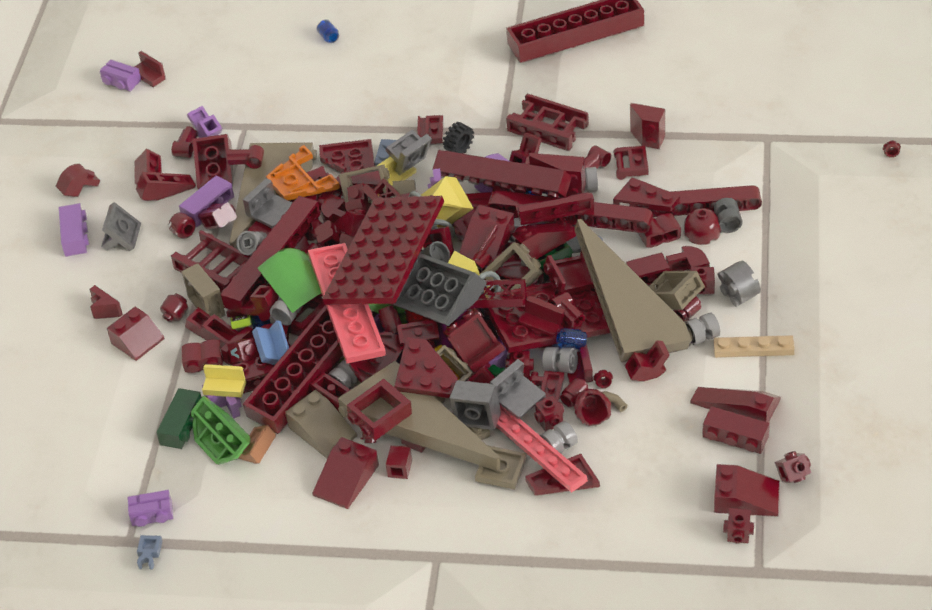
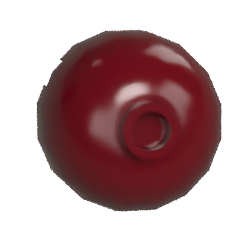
M699 208L693 210L684 220V236H687L691 243L707 245L710 244L711 240L715 239L716 241L721 234L719 219L709 209Z

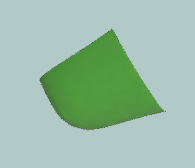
M293 248L280 250L258 267L259 271L292 313L312 298L321 294L309 256L301 250Z

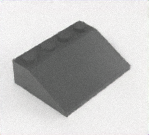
M419 253L396 303L392 305L449 326L478 300L487 283L475 272Z

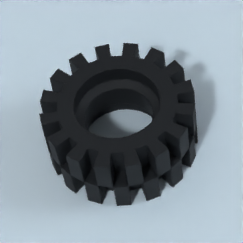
M461 122L453 123L452 127L448 128L449 131L445 132L446 137H443V140H445L443 148L450 152L466 153V149H470L469 145L473 143L474 131L471 127Z

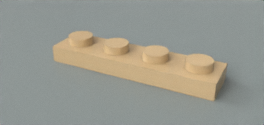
M793 335L714 338L715 358L794 355L795 351Z

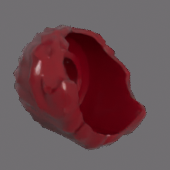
M585 389L577 396L574 406L575 415L582 424L597 426L608 420L611 416V402L601 391Z

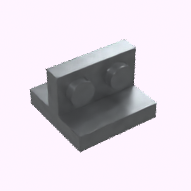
M412 129L386 147L385 151L397 163L395 172L398 175L403 174L426 158L432 140L428 134L420 137Z
M113 202L109 206L102 228L105 236L101 247L107 251L121 244L131 251L135 247L141 222L117 203Z

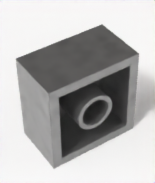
M457 380L450 396L453 414L467 427L495 430L501 414L496 385Z

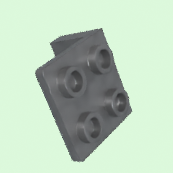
M267 178L243 199L246 216L271 228L278 223L281 216L286 213L292 202L274 194L272 180Z
M519 359L490 382V384L496 385L499 404L517 419L523 417L535 406V403L544 399L546 395L545 392L523 376L524 363Z

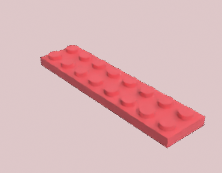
M345 243L308 250V256L322 296L327 291L348 250ZM368 304L326 305L346 363L386 356L383 342Z

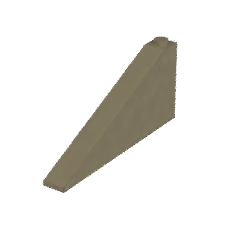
M313 142L250 143L249 147L252 145L261 146L264 149V156L261 167L257 169H252L245 165L235 213L237 218L233 222L229 241L230 246L238 249V236L242 232L247 231L256 222V220L246 216L243 199L263 182L266 176L278 165L286 163L289 160V156L293 153H298L299 148L303 145L312 153L313 159L300 166L305 172H309L313 168L314 160H317V150H314Z
M581 219L577 220L574 231L620 361H628L634 352L647 354L656 340L663 341L669 353L688 349L692 341V334L687 329L685 322Z
M396 361L392 362L339 397L338 409L340 414L346 418L348 414L347 404L382 379H385L394 387L400 365ZM400 392L411 401L412 414L385 434L494 471L500 470V456L434 396ZM379 398L361 412L372 422H376L394 408L383 398Z

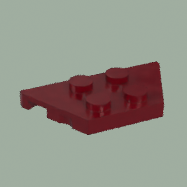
M392 332L379 333L386 356L349 363L348 366L361 383L392 362L397 361L404 346H400L398 334H392Z

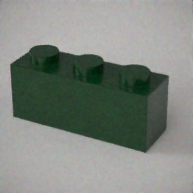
M178 388L156 432L161 446L182 449L185 442H188L194 419L191 416V411L202 398L201 392Z

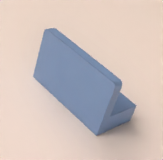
M277 320L270 329L256 327L252 331L261 362L276 365L289 349L281 321Z

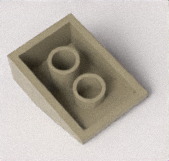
M316 390L285 412L288 428L327 459L341 437L352 441L358 436L331 402Z

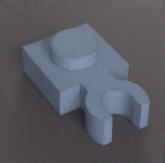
M140 536L137 549L139 569H142L144 563H148L150 570L154 568L153 558H159L163 542L161 536Z

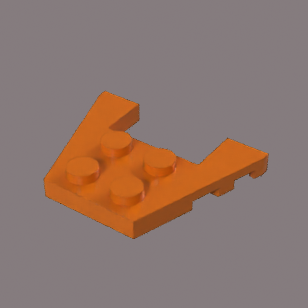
M305 145L299 148L298 153L290 155L286 163H281L266 176L267 179L272 180L273 189L280 197L286 200L297 199L298 196L306 197L337 190L340 188V184L332 174L314 181L300 165L313 159L312 153Z

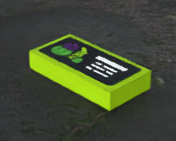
M249 315L230 318L232 329L251 325Z

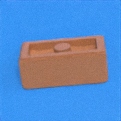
M269 425L253 428L249 435L250 443L238 459L256 464L261 462L276 437L275 432Z

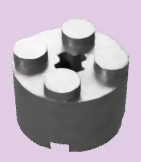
M745 261L736 262L717 273L722 283L720 285L721 292L725 296H730L731 302L735 307L761 292L758 279H753L752 274L754 272Z

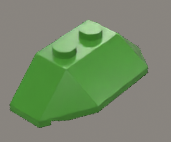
M202 396L192 409L194 441L218 465L238 459L250 443V436L227 412L205 396Z

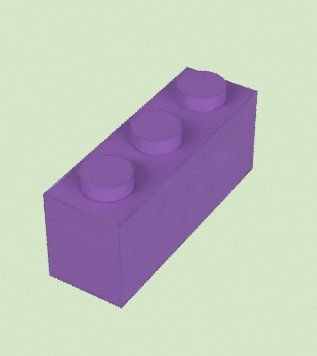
M216 175L179 205L180 213H185L193 218L196 227L200 226L202 222L198 214L214 204L226 203L234 198L232 184Z
M80 203L59 207L61 244L65 257L87 253L86 245H89V238L85 234L88 233L87 222H84L87 220L86 210H82Z

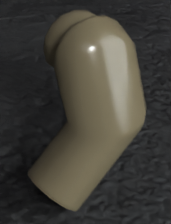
M607 391L602 392L620 412L627 409L628 405L619 395Z

